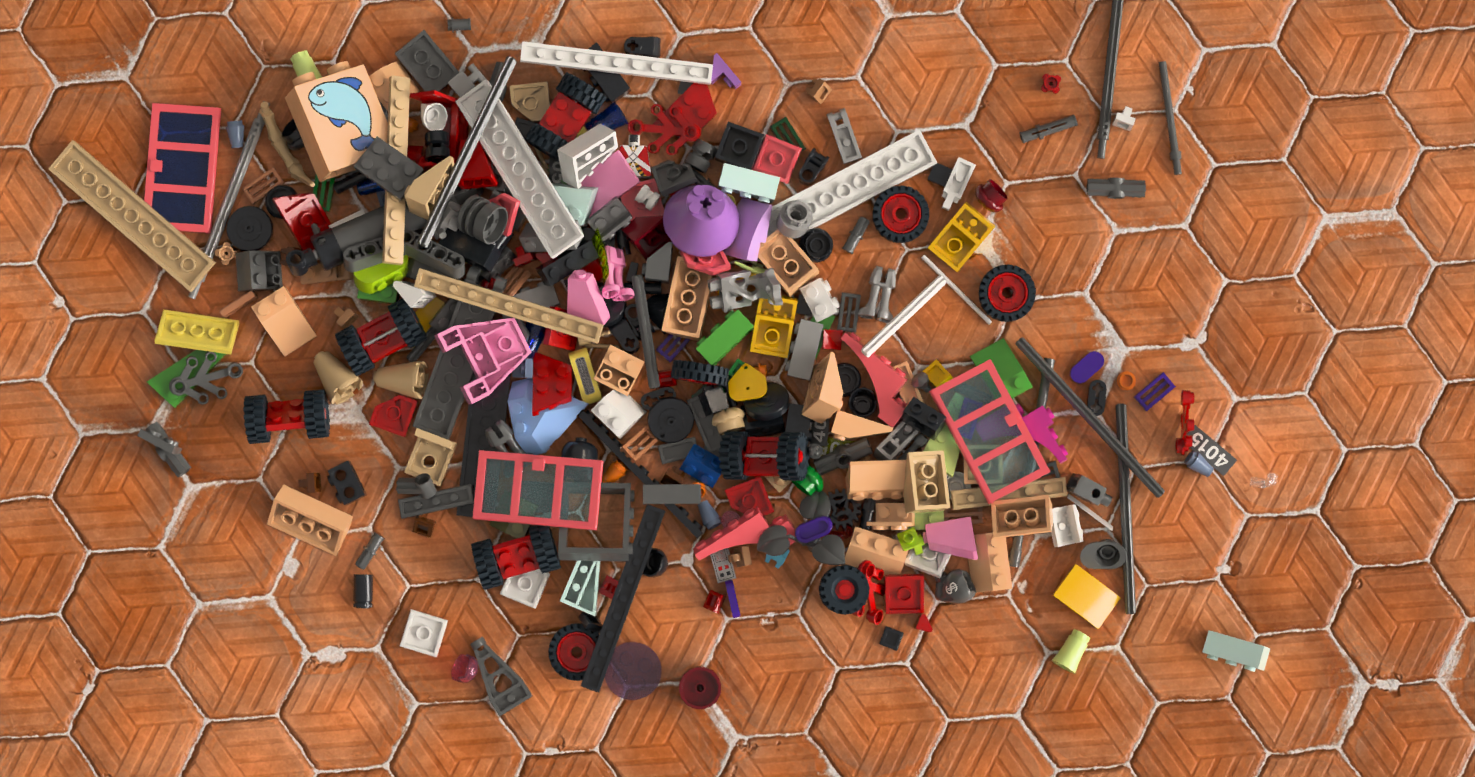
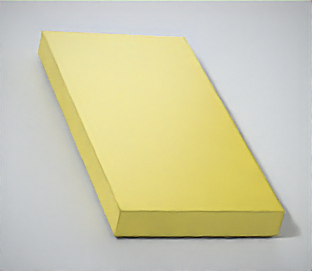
M163 309L155 337V344L231 355L239 327V320Z

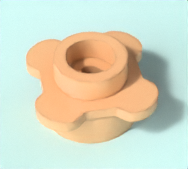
M224 242L220 249L215 250V256H218L224 265H228L232 258H236L237 251L233 250L229 242Z

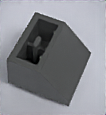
M245 251L236 253L238 291L278 290L283 287L280 251Z

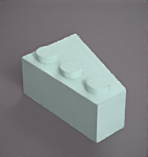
M724 163L718 188H721V191L724 193L732 194V192H735L744 198L751 199L752 197L763 203H772L775 200L780 177Z
M577 561L560 602L596 616L601 561Z
M1209 630L1202 652L1207 654L1209 659L1218 661V658L1226 660V664L1237 666V663L1244 665V669L1255 672L1256 669L1264 671L1270 648Z

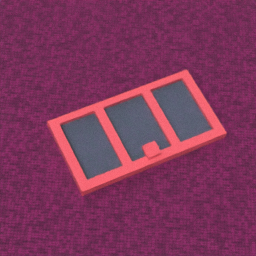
M991 359L929 391L940 413L946 416L945 423L988 504H992L994 501L1050 473L1045 460Z
M479 450L473 519L597 530L603 461Z

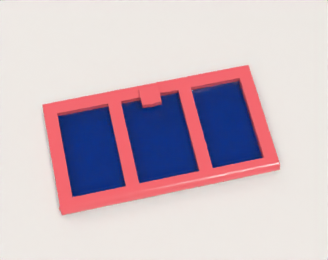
M152 103L144 201L179 231L209 234L212 229L221 108Z

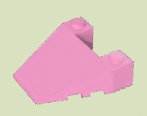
M515 318L457 325L434 335L442 353L460 345L477 378L460 387L468 405L489 396L531 353Z

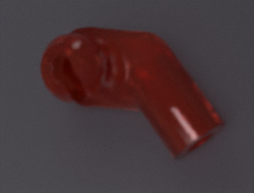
M847 525L846 531L831 530L827 535H837L844 540L852 536L853 528Z

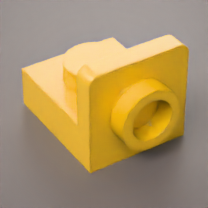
M937 359L922 371L928 375L929 381L935 387L953 379L951 374Z

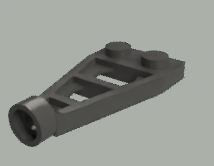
M482 636L471 643L470 646L475 652L489 700L500 717L533 695L524 680L486 644L487 642ZM484 646L482 651L478 650L479 647ZM489 657H492L499 665V669L492 674L488 673L484 665V661ZM498 674H505L512 681V685L501 693L497 692L493 683L494 677Z

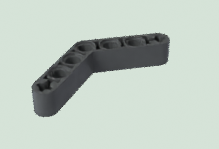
M404 229V241L409 242H404L403 256L407 255L454 279L464 276L465 259L462 255L432 240L428 247H423L418 244L420 234ZM383 236L347 248L343 252L344 268L348 272H357L382 263Z

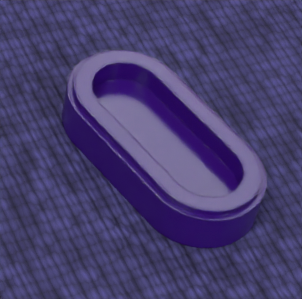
M1096 351L1088 353L1072 367L1070 371L1071 379L1076 383H1084L1102 368L1104 357Z
M827 516L816 517L800 524L795 530V536L798 541L808 543L829 534L833 523Z
M726 580L725 584L733 618L740 617V611L733 580Z

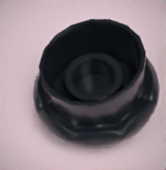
M292 119L283 129L282 137L287 141L289 149L297 151L305 146L295 121Z
M287 185L273 187L265 198L267 211L273 217L283 219L272 199L296 195L297 192Z
M813 228L801 237L799 247L812 262L818 263L826 260L831 255L833 240L825 230Z
M839 363L837 367L843 389L842 397H849L855 389L860 388L861 375L854 365Z

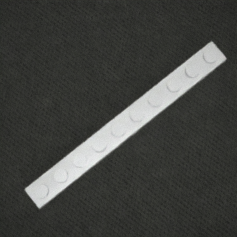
M522 42L520 62L708 85H711L713 64Z

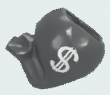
M955 569L950 571L948 575L946 572H943L941 578L935 577V596L940 601L955 604L966 603L976 594L975 586L967 571Z

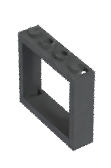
M563 482L560 519L569 520L570 494H591L592 482ZM601 483L600 494L624 495L623 548L567 547L568 528L559 527V560L629 561V554L633 552V543H629L630 537H633V525H630V519H634V508H631V502L635 501V490H631V483Z

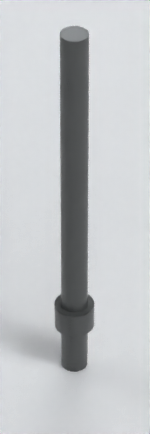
M1166 61L1159 62L1171 148L1169 153L1170 161L1173 162L1174 175H1181L1180 159L1182 157L1181 151L1178 149Z

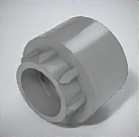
M797 200L785 203L777 216L776 225L778 230L788 238L802 237L812 222L811 209L805 203Z

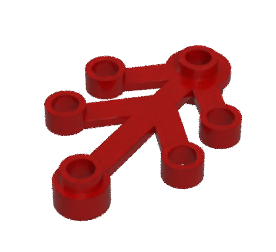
M654 104L651 107V113L656 115L664 126L643 124L641 120L636 119L629 122L628 131L634 135H640L642 132L664 133L655 142H651L648 145V151L652 154H657L660 151V147L675 134L682 136L673 144L667 145L666 152L669 155H676L679 148L687 141L694 142L701 136L700 126L693 122L689 123L679 106L670 107L669 114L672 117H676L682 127H675L663 112V106L660 104ZM656 106L660 108L659 113H655L654 109ZM674 108L678 109L677 115L673 114ZM636 124L640 125V129L638 131L635 130ZM692 128L695 130L693 136L689 133ZM655 144L657 149L653 152L651 147ZM671 146H674L675 148L674 153L670 152Z
M1182 390L1181 405L1183 407V413H1181V438H1176L1175 445L1176 453L1185 455V452H1188L1193 442L1192 435H1186L1188 431H1194V419H1189V409L1191 404H1194V392L1190 390Z
M864 560L859 564L858 570L865 575L870 588L867 599L869 610L866 613V619L870 623L878 625L883 619V611L876 609L873 591H875V594L883 596L885 594V584L871 582V577L881 580L884 576V570L875 568L871 561ZM865 605L859 611L852 614L861 617L864 614Z

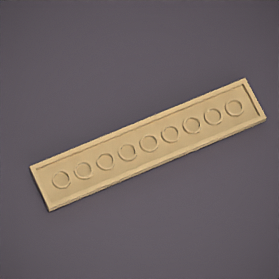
M72 140L49 167V170L190 292L195 289L216 262L76 141Z

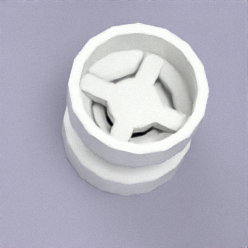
M645 184L635 197V201L643 203L651 211L661 195L657 192H652L650 187Z

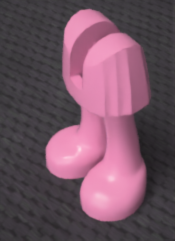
M608 245L605 246L601 257V267L602 263L603 265L605 264L604 268L607 275L605 276V285L602 288V296L605 299L612 298L613 301L633 299L635 296L634 291L623 286V268L626 267L623 250Z

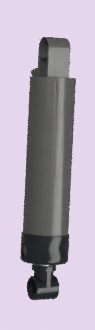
M457 185L450 200L462 205L473 195L481 196L484 189L483 187L461 189ZM405 201L404 229L416 231L425 227L428 220L409 212L407 202ZM384 206L322 232L317 224L313 223L311 228L314 235L310 237V241L314 250L309 247L304 251L292 250L286 256V262L290 272L295 276H302L307 273L309 267L318 265L317 260L320 261L324 271L344 264L343 252L347 248L383 236Z

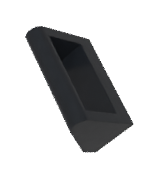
M744 405L740 406L741 410L745 413L743 421L745 430L750 437H763L785 432L782 415L773 420H758L748 423Z

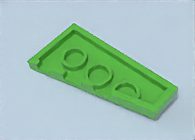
M193 351L148 380L147 383L176 408L188 395H174L169 389L170 381L174 377L181 375L186 366V359L189 356H195L198 360L197 367L192 369L188 379L194 378L205 360V353L207 351ZM216 353L217 359L215 362L211 364L207 373H209L226 354ZM208 354L207 359H214V354ZM190 359L188 363L189 365H194L196 361ZM176 383L175 387L177 389L182 388V383Z

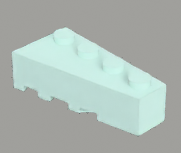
M552 183L573 219L578 220L580 226L587 224V219L590 217L599 187L581 186L579 189H576L571 185Z

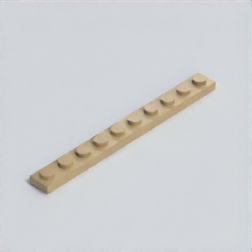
M392 75L389 78L387 143L407 157L410 78ZM386 190L382 263L402 265L406 199L404 197L400 201Z
M419 268L414 287L594 343H599L604 324Z

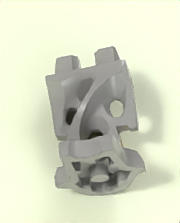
M769 268L764 273L759 274L751 273L749 270L723 272L717 274L716 278L707 280L709 291H718V296L709 298L711 308H721L724 313L735 308L751 306L752 301L758 298L768 299V303L772 305H783L781 286L775 277L773 268ZM754 285L755 291H747V286ZM738 296L743 297L740 301L735 300Z

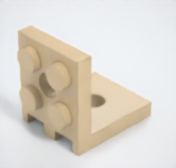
M417 428L414 435L418 436L404 473L414 477L427 473L430 475L433 483L441 487L457 443ZM427 456H432L435 460L432 467H426L424 464V459Z

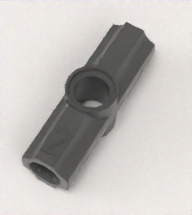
M1108 178V180L1087 179L1086 192L1087 196H1107V198L1122 199L1124 197L1141 198L1145 197L1146 184L1143 180H1125L1124 178Z
M158 422L146 428V430L150 428L160 432L163 439L165 437L171 438ZM154 445L157 454L164 462H167L177 477L184 475L192 468L181 452L179 455L171 454Z
M865 437L849 445H838L833 452L813 461L817 472L821 476L837 468L846 469L849 467L850 462L872 454L873 450L868 439Z

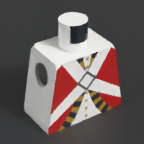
M628 135V145H620V152L637 178L652 179L647 146H640V135Z

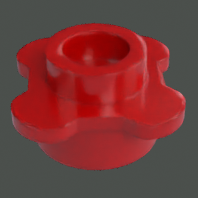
M1044 74L1042 77V92L1050 91L1057 94L1060 91L1059 82L1061 77L1059 75Z

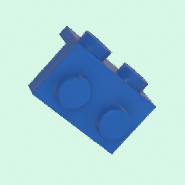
M693 444L680 467V470L711 488L714 487L720 477L722 469L719 466V457L696 444Z

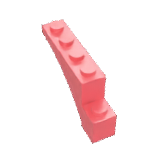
M849 332L844 333L841 339L860 358L872 379L879 404L880 413L878 417L890 427L896 428L902 420L903 411L907 405L901 398H895L908 381L905 377L906 373L898 367L894 369L890 365L891 361L883 355L879 357L874 352L869 357H866L861 352L865 346L860 342L861 338L854 332L851 334Z
M758 507L755 509L751 508L738 520L730 521L724 529L713 532L707 540L699 541L693 550L697 559L701 560L725 548L758 543L762 533L771 526H784L787 535L791 534L795 536L796 528L787 515L779 516L772 521V524H769ZM788 538L790 541V545L796 542L795 540Z

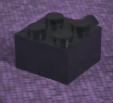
M728 122L715 160L752 170L763 142L764 134Z

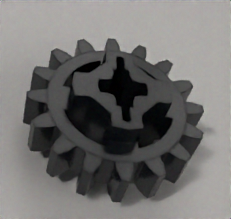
M835 489V494L828 492L831 510L833 511L832 516L830 517L829 515L828 517L833 525L836 526V531L840 527H843V530L846 531L847 525L853 528V521L858 523L859 519L857 516L861 515V511L857 510L861 508V503H857L853 499H847L845 489L842 490V493H839L838 489ZM850 502H851V504L853 505V508H854V511H853V512L848 508L849 505H850ZM844 507V511L837 512V508L841 509Z

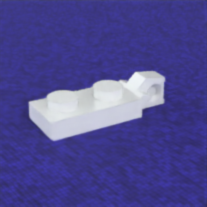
M958 157L943 190L942 197L945 198L942 206L943 209L949 211L952 203L957 204L961 199L976 164Z

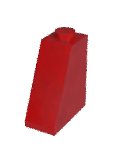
M460 140L458 157L466 140ZM478 141L458 183L461 189L494 187L498 185L488 155L480 141Z

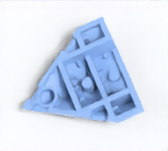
M526 378L512 382L507 402L515 440L526 453H533L534 455L546 453L552 443L565 432L577 418L576 416L589 403L580 401L572 396L571 402L560 404L551 410L548 408L539 411V415L533 416V379Z

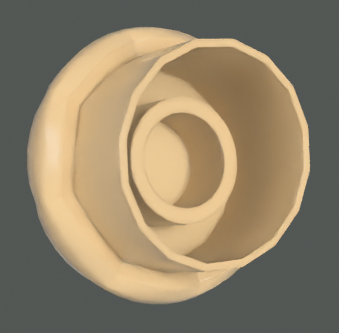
M736 407L726 409V411L722 410L713 416L712 425L717 427L719 435H724L727 431H741L745 429L742 419L745 413Z

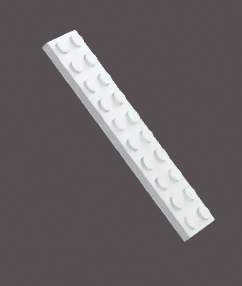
M486 79L455 101L471 128H473L492 88L490 82ZM499 99L479 141L513 197L520 200L519 206L550 257L554 259L581 240L584 235Z
M920 129L772 206L767 237L778 229L776 225L777 216L782 206L789 201H801L811 209L813 218L808 228L810 230L937 164Z

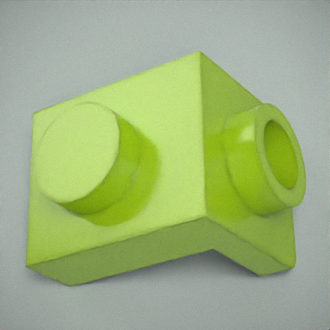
M914 527L897 534L903 551L913 548L915 555L923 553L922 546L925 545L921 534L917 535Z

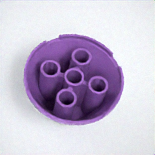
M699 184L682 188L669 199L663 214V226L672 244L679 250L692 256L708 257L716 255L725 248L727 249L734 242L739 231L740 217L735 203L726 193L716 187Z

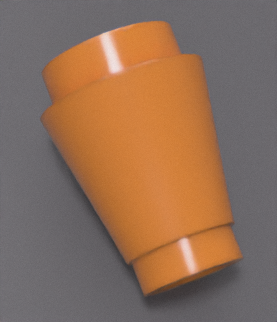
M619 459L612 461L602 476L601 482L615 483L626 475L627 466Z

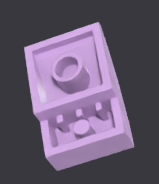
M742 198L736 206L740 217L738 234L734 242L727 249L725 248L723 252L725 255L743 260L757 261L760 242L766 243L772 205Z

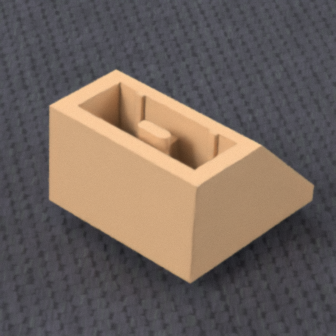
M610 344L593 379L628 396L645 361Z

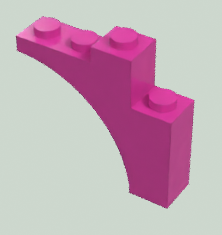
M1019 403L1015 404L1033 440L1049 449L1061 464L1068 460L1066 458L1067 450L1063 444L1059 446L1055 440L1058 436L1054 429L1048 428V426L1054 423L1052 418L1055 417L1050 408L1045 409L1042 405L1023 417L1022 414L1025 413ZM1007 406L1002 407L976 424L975 429L983 442L986 443L989 440L1004 436L1022 435L1017 424L1009 428L1004 417L1011 414Z

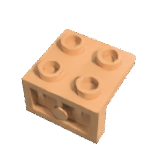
M876 503V522H866V526H872V530H890V526L891 530H908V526L915 527V513H906L905 503Z

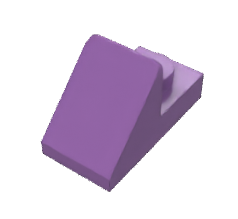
M716 53L713 59L711 84L724 75V82L730 88L733 86L736 90L741 86V81Z

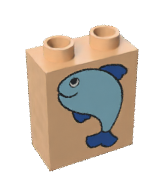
M348 61L340 62L327 69L329 76L316 79L314 72L300 75L292 80L294 87L285 97L319 182L355 171L354 165L377 136L387 143L388 122L364 64L351 68Z

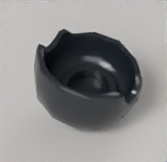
M865 387L857 388L849 396L848 407L853 415L866 418L875 412L877 399L872 390Z
M651 549L643 571L644 576L655 578L666 571L668 560L661 549Z

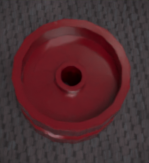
M697 666L689 669L682 676L679 683L681 699L687 706L694 709L711 707L717 702L721 694L719 676L707 667ZM697 685H703L704 690L702 692L697 691Z

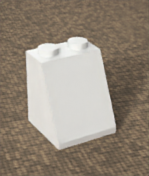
M612 390L604 396L591 410L619 439L647 412L630 395L626 396L616 390Z

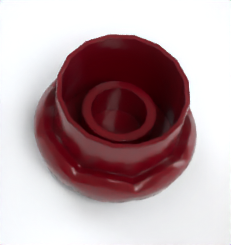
M989 179L985 184L978 185L975 189L978 202L983 204L985 209L993 213L1001 211L1003 203L1008 199L1003 189L992 179Z

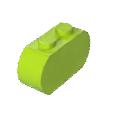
M403 256L402 265L380 263L353 272L355 286L364 293L373 294L384 290L394 281H401L408 273V256Z

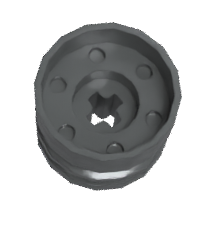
M473 195L462 205L457 218V227L459 231L475 237L486 244H493L501 237L507 226L508 212L506 208L478 195Z

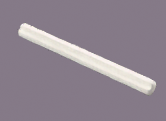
M938 276L876 334L862 348L861 352L866 357L874 353L946 284V280L942 276Z

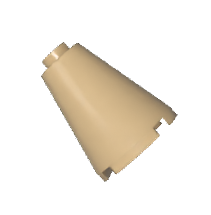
M321 351L314 357V366L331 404H334V402L336 405L341 404L354 396L353 391L356 388L358 390L361 389L363 385L362 379L330 352Z
M415 361L380 367L374 372L373 381L380 388L415 399H423L421 395H424L429 381V374H425V368H428L425 361Z

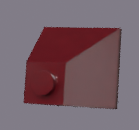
M661 215L636 217L628 226L622 229L628 240L646 261L647 258L666 243L672 242L665 233L663 217Z

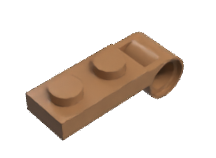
M318 263L316 266L309 267L307 273L300 276L301 284L304 285L354 280L353 272H348L344 268V264L324 271L321 264Z

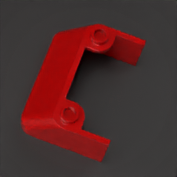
M435 90L410 93V98L421 101L423 104L440 103L446 108L448 118L442 131L450 134V145L448 148L455 164L458 159L460 140H467L468 121L455 102L458 99ZM422 156L417 163L424 169L422 174L437 165L433 162H426L425 156Z

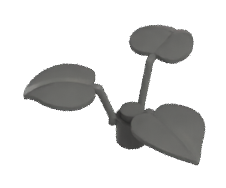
M824 491L814 492L811 496L808 495L801 501L799 510L802 517L814 519L819 516H829L831 504L829 497ZM774 525L766 529L758 540L757 550L771 556L784 554L790 546L788 539L790 538L802 544V546H807L809 551L812 552L813 557L820 563L827 565L845 564L844 543L837 535H826L822 540L818 538L808 543H802L795 536L787 535L784 526Z

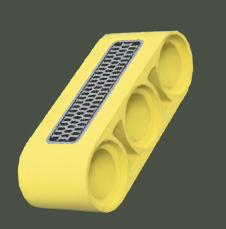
M587 348L569 352V359L582 400L589 404L600 401L602 395L598 382L593 379L595 373Z

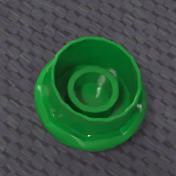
M809 465L803 481L791 482L803 493L811 496L815 491L821 492L823 490L824 482L819 473Z

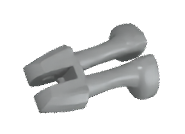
M875 266L868 282L871 284L868 303L865 307L859 309L858 316L866 319L875 318L876 303L879 291L882 289L881 303L876 319L889 323L893 319V315L889 311V299L891 290L896 287V274L894 269L888 268L885 283L880 282L883 267Z

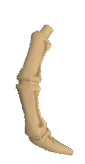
M262 102L259 113L265 122L268 139L283 159L288 173L291 174L292 178L314 187L315 183L306 176L302 165L290 153L286 140L282 137V132L275 122L274 113L269 108L268 103Z

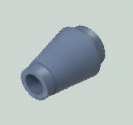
M242 120L227 122L226 130L231 148L243 147L245 125H243Z
M1190 452L1184 461L1187 468L1206 477L1210 476L1214 470L1199 452Z
M708 500L697 505L704 527L711 530L721 524V517Z

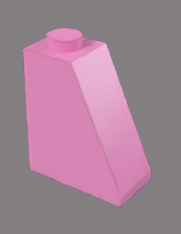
M574 270L568 278L567 313L605 325L610 318V314L593 273H588L584 270Z
M971 517L925 524L926 532L922 533L924 544L928 543L929 550L973 560L978 559Z

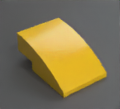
M965 202L930 244L928 249L958 272L995 228V225L969 203Z
M781 296L783 305H772L768 303V299L759 298L750 352L788 358L798 298Z
M1077 564L1073 565L1052 594V596L1097 629L1100 628L1120 600L1118 595Z

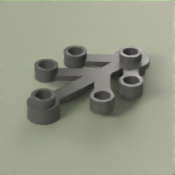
M207 351L205 353V360L196 376L188 379L192 369L198 365L197 358L189 356L186 359V366L181 375L174 377L170 381L169 389L174 395L181 396L187 394L196 399L198 403L204 405L209 401L207 393H199L190 387L198 385L214 393L219 399H224L227 397L226 388L217 387L209 381L226 376L239 378L243 374V368L238 362H232L225 369L207 373L211 364L217 359L215 352ZM208 354H214V359H207ZM190 359L196 361L194 365H189L188 362ZM234 366L238 367V371L235 373L231 371V368ZM176 383H182V388L177 389L175 387ZM224 390L225 394L223 396H219L218 391ZM205 395L206 400L200 401L199 397Z

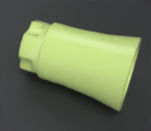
M307 50L298 52L290 58L297 77L314 72L316 79L322 78Z
M1074 629L1059 652L1052 659V662L1075 674L1081 657L1088 646L1087 643L1090 637Z

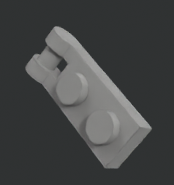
M845 108L840 109L839 112L834 114L832 112L826 114L843 164L861 159L862 156ZM842 119L844 124L837 126L835 121Z

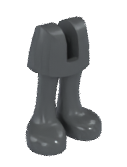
M500 419L495 423L498 431L503 435L502 437L498 438L496 432L491 427L484 430L490 447H495L498 452H508L504 445L506 442L513 453L534 455L533 453L524 452L518 446L512 436L513 430L503 420ZM503 460L505 463L504 475L506 478H510L514 475L515 461ZM523 462V467L529 466L532 462Z

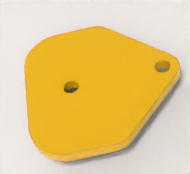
M743 364L728 382L729 395L732 400L738 402L763 397L767 392L765 375L751 365Z

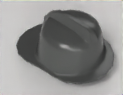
M1111 539L1090 543L1081 550L1080 554L1082 564L1089 569H1116L1125 563L1127 557L1123 546Z

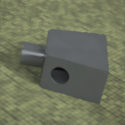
M1072 473L1066 485L1067 492L1090 504L1109 506L1112 496L1105 493L1107 488L1081 474Z

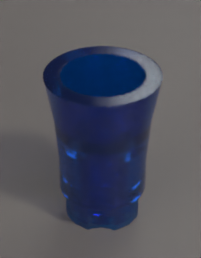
M614 101L604 111L590 119L591 121L587 122L585 126L589 131L601 123L615 130L629 124L616 101Z
M526 322L525 326L530 333L527 344L531 350L527 357L533 359L535 352L537 353L544 340L546 327Z

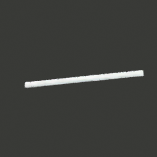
M926 255L921 257L939 276L946 280V283L988 325L992 323Z

